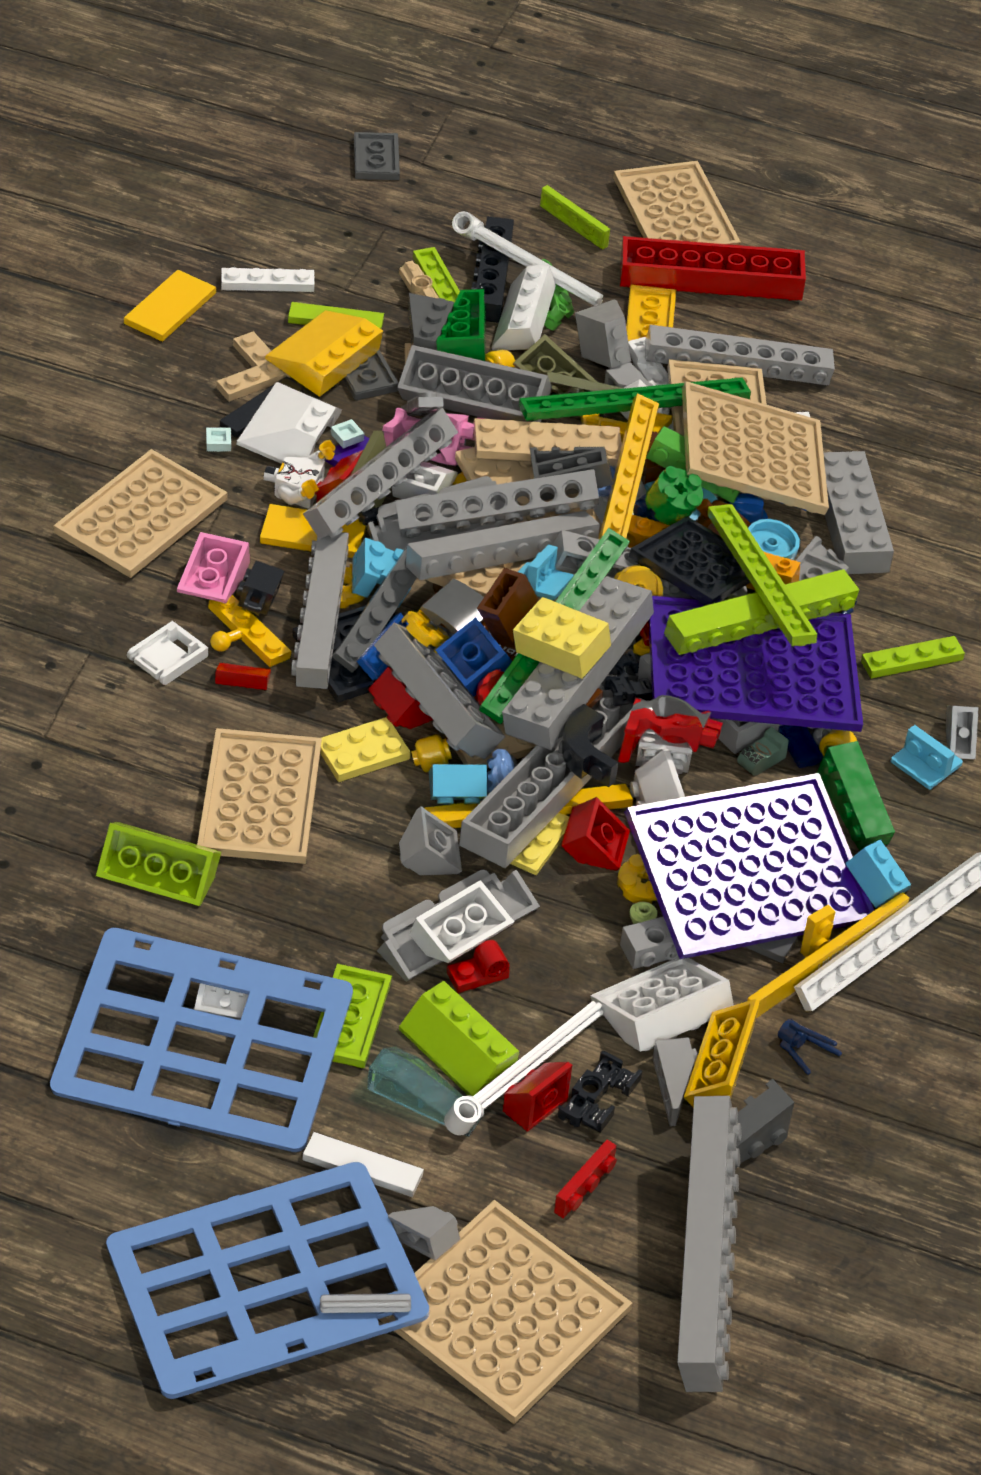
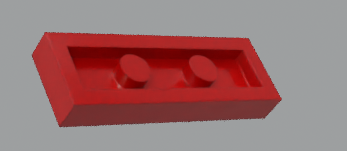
M606 1140L556 1195L555 1214L564 1219L571 1210L576 1211L579 1208L584 1195L588 1191L590 1193L593 1192L598 1186L604 1173L609 1174L613 1170L617 1162L615 1158L617 1145Z

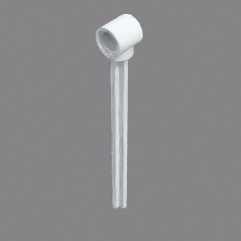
M463 211L454 216L452 227L463 237L474 241L478 239L525 267L549 265L555 284L593 306L602 303L603 295L488 230L484 227V223L472 214ZM470 221L469 227L464 230L465 224Z
M592 1001L477 1094L458 1098L445 1115L444 1122L447 1129L456 1135L468 1133L473 1125L483 1117L484 1109L501 1097L511 1085H516L529 1071L537 1068L603 1015L602 1004L600 1002L596 1004Z

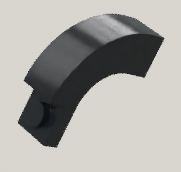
M582 704L571 713L566 721L562 744L563 759L568 768L580 779L588 774L607 787H610L616 782L618 762L591 744L602 735L604 716L589 706Z

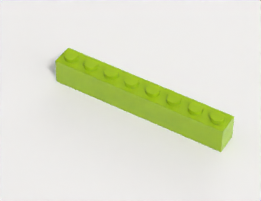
M844 569L785 584L808 620L854 608L859 593V588ZM755 592L669 615L664 634L677 653L681 655L711 646H718L721 643L740 640L749 635L762 634L780 627L758 593Z

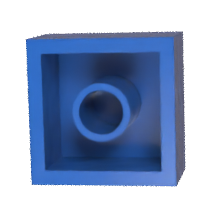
M476 617L436 649V652L473 697L477 695L478 684L484 676L494 670L505 672L512 662L506 652Z

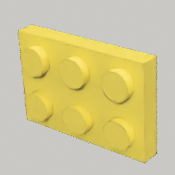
M385 717L322 737L320 754L337 781L341 782L409 760L411 752L393 724Z
M558 813L510 864L537 875L563 840L569 816Z

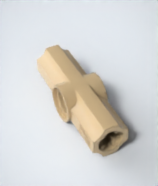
M408 261L399 268V275L411 293L439 298L432 288V279L424 275L418 264Z

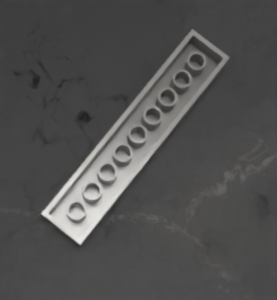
M600 684L598 688L603 691V697L592 709L604 716L601 737L591 744L604 754L612 757L622 746L625 736L624 731L633 704L612 705L613 693L611 689L604 690L602 684ZM564 734L552 750L536 745L462 821L459 846L506 868L592 778V776L587 774L580 779L566 765L562 755Z
M694 1096L678 1347V1366L686 1392H723V1380L729 1379L728 1361H725V1352H730V1334H726V1325H731L732 1310L731 1306H728V1298H733V1280L729 1279V1271H734L735 1258L734 1253H731V1244H736V1228L732 1226V1218H737L738 1211L737 1200H734V1192L739 1190L738 1174H735V1166H740V1150L736 1146L737 1141H741L742 1137L741 1123H738L737 1107H732L730 1096Z

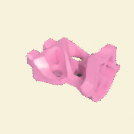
M396 408L394 418L386 423L382 429L384 431L386 447L421 419L408 416L407 411ZM447 414L458 433L451 438L452 443L441 449V453L430 460L456 466L458 463L455 460V452L472 448L465 445L466 439L475 440L474 424L468 422L469 416Z

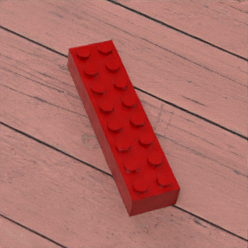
M623 236L620 257L621 287L630 288L631 285L675 289L676 292L685 291L802 301L806 281L805 250Z

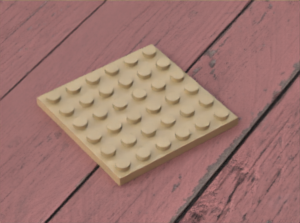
M685 381L682 388L685 460L688 476L696 474L701 480L714 483L720 487H728L741 493L759 496L765 500H773L784 503L787 506L802 508L811 513L826 514L829 504L820 420Z
M494 1200L459 1232L460 1240L437 1260L430 1258L414 1273L429 1304V1316L423 1322L394 1330V1332L515 1424L631 1311L633 1303ZM391 1315L379 1320L386 1324L395 1321V1317Z

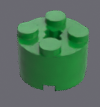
M668 466L646 492V505L648 509L652 508L656 513L654 517L657 520L671 526L686 516L690 517L703 500L702 481L696 474L688 476L687 471Z

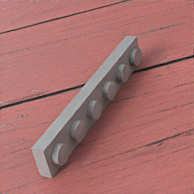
M424 392L408 400L407 404L401 406V409L407 411L408 416L427 415L443 407V397H437L436 392Z

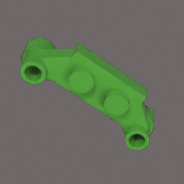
M542 259L544 262L552 266V264L549 261H547L546 259ZM557 284L550 303L551 311H548L544 323L548 329L553 331L561 324L563 318H570L574 313L572 300L567 290Z

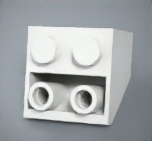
M422 461L420 463L422 467L412 474L407 473L405 475L406 480L396 487L392 486L393 496L406 499L424 493L429 495L439 494L440 489L452 486L458 474L456 471Z
M651 729L644 732L639 740L636 766H642L662 750L669 749L677 774L688 773L692 750L687 743H669Z

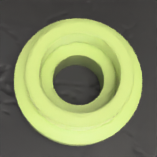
M637 902L630 908L629 914L634 924L657 918L656 908L648 902Z

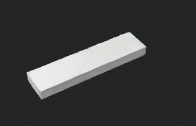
M316 1132L313 1133L303 1153L304 1161L327 1169L352 1162H360L366 1166L374 1185L413 1197L424 1170Z

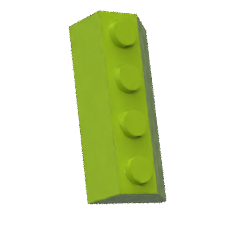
M115 822L109 825L96 876L201 906L215 878L221 851Z
M445 981L423 993L399 1025V1030L469 1096L477 1094L518 1061L519 1050Z

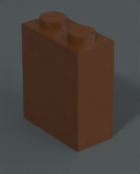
M504 567L477 609L499 645L516 650L513 629L535 606L539 599L525 574Z

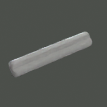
M410 1294L321 1295L320 1310L322 1313L409 1312L411 1310Z

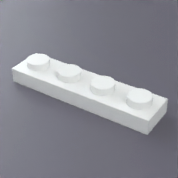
M222 268L221 290L314 292V270Z

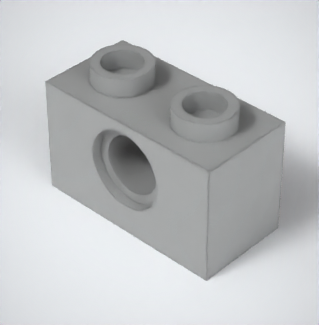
M664 917L623 927L620 946L633 969L643 966L648 967L655 963L679 958Z

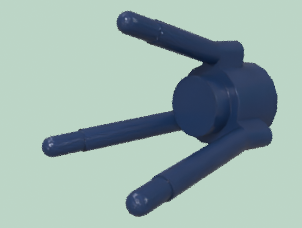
M792 1019L786 1020L778 1031V1037L783 1040L780 1043V1047L791 1055L807 1075L811 1073L810 1069L792 1047H801L807 1039L837 1056L842 1055L840 1050L834 1048L837 1046L836 1041L801 1026Z

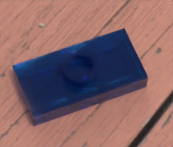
M779 726L778 732L789 740L787 749L799 768L822 762L824 756L807 727Z

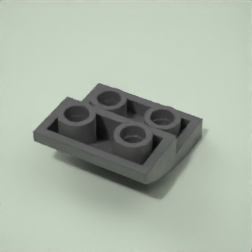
M453 578L422 605L420 610L437 627L443 623L455 634L475 617L480 622L483 621L477 607L484 597L468 585Z

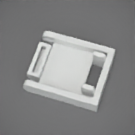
M173 621L127 652V658L134 661L135 664L159 680L163 685H167L208 657V647ZM178 639L188 646V653L173 642Z

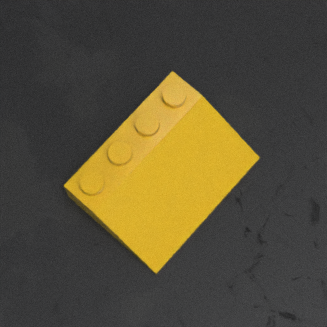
M325 310L269 352L265 359L320 397L345 378L347 374L358 368L360 364L367 361L369 357L376 354L380 349L383 330L365 318Z

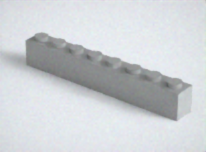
M579 511L407 544L406 567L419 580L533 559L548 544L553 545L561 530L598 539L600 523L586 511Z
M341 532L333 538H330L329 535L321 539L317 537V541H312L311 556L314 557L309 558L308 569L312 573L306 576V589H309V591H304L303 606H306V608H301L300 623H303V625H298L297 640H300V642L295 643L294 657L298 659L292 661V676H296V687L328 688L348 557L349 533Z

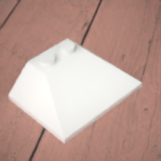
M276 382L237 440V445L281 464L285 457H308L314 453L315 444L325 428L334 425L342 409Z

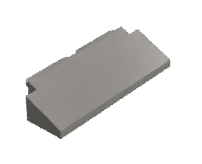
M484 476L442 488L439 494L497 484L490 477ZM424 493L410 498L427 496L429 494ZM496 500L491 504V507L499 510L504 507L505 503L501 500ZM392 502L378 508L376 519L379 525L374 526L373 521L369 522L367 530L371 540L379 541L385 548L395 551L396 548L404 550L409 543L514 524L523 521V516L520 517V520L514 522H506L503 519L497 520L495 524L482 526L480 523L471 524L470 528L457 530L456 527L446 528V531L433 534L431 531L421 532V535L417 537H406V535H401L396 502ZM471 504L466 508V511L474 514L479 511L480 507L476 504ZM446 508L441 514L444 517H452L455 510ZM421 512L417 515L419 521H426L430 518V514L427 512Z
M480 870L441 891L438 895L439 903L434 905L431 900H425L391 918L382 925L384 934L381 938L385 942L377 952L406 982L443 962L426 956L409 935L414 921L420 915L480 880L514 922L537 910L540 906L518 871H513L504 881L500 882L495 873L490 875L486 870Z

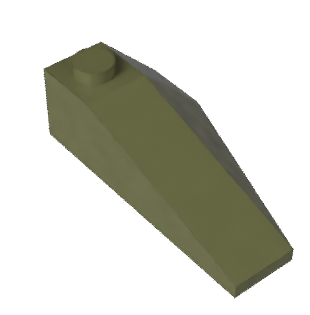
M545 334L513 362L517 369L547 375V371L597 382ZM552 385L551 391L557 394L567 393V391Z

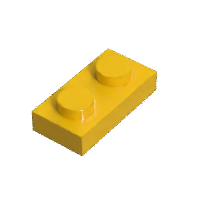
M829 904L807 917L800 950L805 957H808L829 942L836 912Z

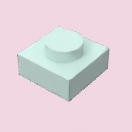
M352 419L331 427V435L342 448L364 441V432Z
M206 428L207 451H231V428Z

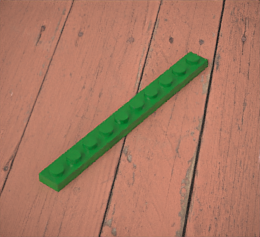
M743 377L690 382L745 399H750L751 390ZM684 383L520 398L518 407L526 421L628 412L631 410L633 399L638 393L659 403L658 408L683 406L682 388Z
M608 528L555 602L580 611L628 547L630 541ZM518 653L483 701L479 711L502 724V711L540 662Z

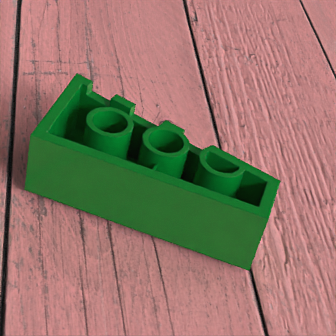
M484 289L460 290L453 305V311L447 317L448 322L446 325H443L442 334L436 340L437 351L485 361Z
M858 741L828 747L817 773H819L830 799L848 829L852 841L855 842L859 851L878 840H881L884 845H889L895 830Z

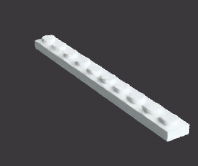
M981 852L974 854L797 984L794 989L805 1011L815 1010L981 886Z

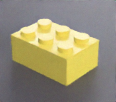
M544 597L535 604L513 629L517 653L581 679L611 646L609 623Z

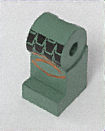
M771 727L765 731L764 737L742 750L738 756L737 763L753 776H757L786 758L789 740Z

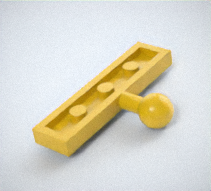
M233 595L227 603L209 600L208 608L231 630L228 633L218 631L212 635L210 643L214 650L219 652L225 651L230 647L231 642L241 639L269 667L290 659L291 650L250 611L242 610V607L238 606L239 601Z

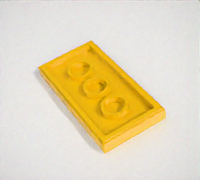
M177 270L124 317V324L163 342L216 294V287Z
M640 285L630 286L626 324L628 341L646 337L650 325L673 328L675 289Z
M270 504L260 535V544L311 551L312 541H317V535L303 515L307 510ZM358 519L349 525L344 524L342 526V532L349 533V558H353L363 542L367 525L359 522Z

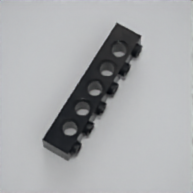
M487 216L484 227L512 243L514 219ZM479 240L473 281L477 282L472 283V289H484L485 321L499 323L509 257Z

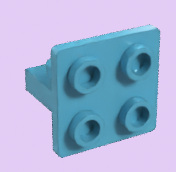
M549 544L542 552L536 555V558L531 563L527 562L518 572L526 575L536 596L555 600L563 592L574 575L556 570L558 547Z
M916 725L908 729L904 748L891 758V763L927 789L935 787L961 767L963 762L954 752Z

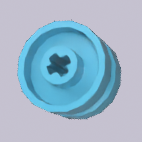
M760 519L748 527L764 552L794 560L799 549L800 539L789 525L778 520Z

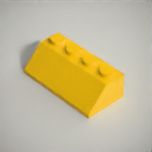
M757 998L712 1012L684 1098L693 1108L694 1096H730L731 1099L754 1029L760 1004Z

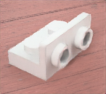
M200 983L194 1010L241 1020L249 995Z

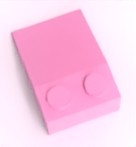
M200 532L177 587V592L227 603L240 585L241 580H243L249 566V543Z

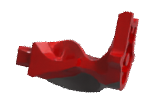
M660 695L651 701L636 698L624 731L625 736L618 762H629L638 741L648 729L653 730L669 743H687L693 752H697L700 745L714 748L716 741L719 739L723 723L710 719V711L700 713L689 703L676 697Z

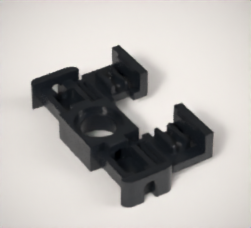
M628 649L601 683L604 690L611 689L613 693L612 705L614 706L633 704L635 696H646L649 701L652 700V685L648 678H643L641 681L636 682L629 680L628 683V675L624 670V666L631 667L634 673L639 671V661L633 650Z
M606 1051L600 1052V1062L593 1071L587 1069L573 1086L572 1098L565 1107L558 1106L557 1117L565 1121L567 1118L570 1120V1125L579 1127L582 1118L583 1124L601 1133L614 1116L615 1111L613 1105L605 1111L604 1108L603 1110L599 1109L597 1104L607 1092L609 1083L611 1088L615 1086L622 1090V1094L629 1096L641 1081L642 1070L639 1069L636 1073L622 1068L623 1061ZM593 1085L598 1090L594 1093H588L582 1087Z

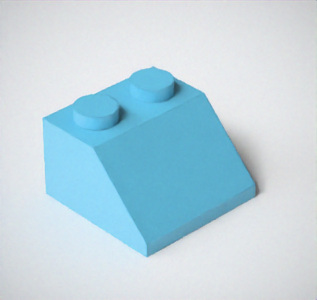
M433 764L429 770L431 800H437V804L444 805L454 804V800H464V804H480V800H484L487 796V765Z
M881 840L863 848L845 863L875 908L885 904L899 893H905L911 889V884Z

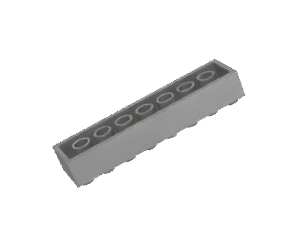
M606 576L579 612L609 623L611 646L583 679L540 662L502 711L505 734L552 750L564 734L568 717L574 710L588 702L653 615L652 591Z

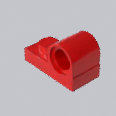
M487 940L477 946L474 951V958L447 966V975L457 993H461L509 978L510 965L498 942Z

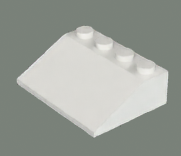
M690 958L671 960L590 995L592 1001L596 1004L598 1002L602 1004L601 1009L604 1011V1017L624 1042L640 1052L652 1049L657 1040L675 1039L681 1033L698 1029L702 1024L710 1020L712 1012L734 1006L729 980Z

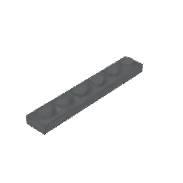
M407 547L332 656V658L351 672L357 669L359 664L356 661L381 633L417 579L406 567Z

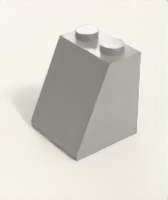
M614 299L575 313L583 358L609 368L631 362L625 317L617 300Z

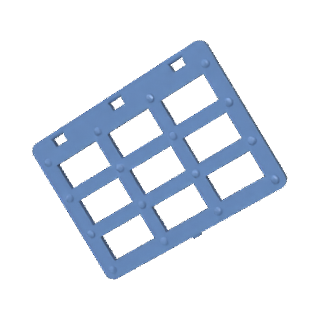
M110 928L104 933L50 1080L51 1091L56 1096L165 1121L170 1125L178 1127L180 1125L282 1150L299 1152L305 1148L352 1000L353 987L349 982L120 928ZM139 941L152 945L150 950L136 948L135 942ZM220 960L236 964L235 969L219 967ZM116 964L173 977L165 1003L108 990L107 988ZM305 980L320 983V990L304 987ZM191 981L248 994L241 1020L183 1007ZM266 999L325 1012L317 1038L258 1025ZM100 1007L158 1020L150 1046L91 1033ZM176 1025L234 1038L226 1064L167 1051ZM252 1043L311 1056L303 1083L244 1069ZM88 1051L143 1064L134 1091L76 1078L84 1052ZM161 1069L219 1082L211 1109L152 1096ZM241 1087L296 1100L289 1127L229 1114L237 1088Z
M360 1162L348 1163L115 1232L106 1241L109 1256L162 1395L169 1399L189 1395L425 1321L429 1316V1304L394 1227L388 1218V1214L366 1166ZM350 1186L360 1209L300 1226L291 1203ZM270 1209L273 1210L282 1232L221 1250L213 1231V1226ZM368 1226L378 1248L377 1250L325 1266H317L308 1244ZM194 1233L203 1256L141 1274L133 1250ZM290 1250L299 1271L298 1274L238 1292L229 1270L230 1267ZM385 1267L396 1288L395 1292L388 1294H410L411 1310L409 1312L322 1313L320 1310L321 1295H330L326 1285ZM207 1274L211 1275L219 1298L157 1316L148 1292ZM307 1291L317 1316L255 1334L246 1312L247 1309ZM394 1315L395 1321L379 1325L378 1319ZM221 1317H228L236 1341L181 1358H173L165 1337L166 1334ZM300 1343L304 1344L305 1349L288 1354L287 1347ZM212 1371L214 1377L196 1382L195 1376Z

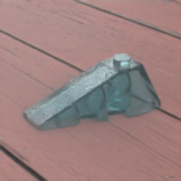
M397 1047L383 1048L369 1067L368 1090L442 1125H445L444 1118L446 1113L456 1100L463 1096L421 1058ZM480 1118L473 1125L470 1131L464 1135L469 1137L482 1118Z

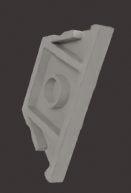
M815 536L796 559V561L801 562L799 581L842 569L848 574L849 567L842 560H839L831 549L826 550L821 544L822 539L818 536Z

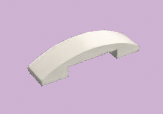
M646 337L628 341L632 361L645 379L653 386L669 384L668 373L662 364L646 361Z

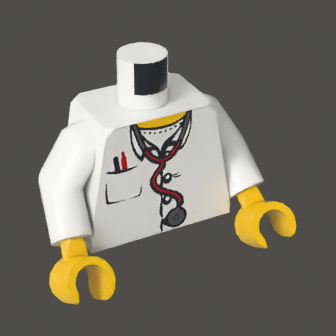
M330 440L321 443L319 446L320 451H316L308 457H285L280 469L271 466L266 467L264 480L275 483V496L284 500L288 505L296 504L307 509L312 507L317 496L315 492L319 490L317 484L324 480V460H331L334 457L333 451L335 446Z

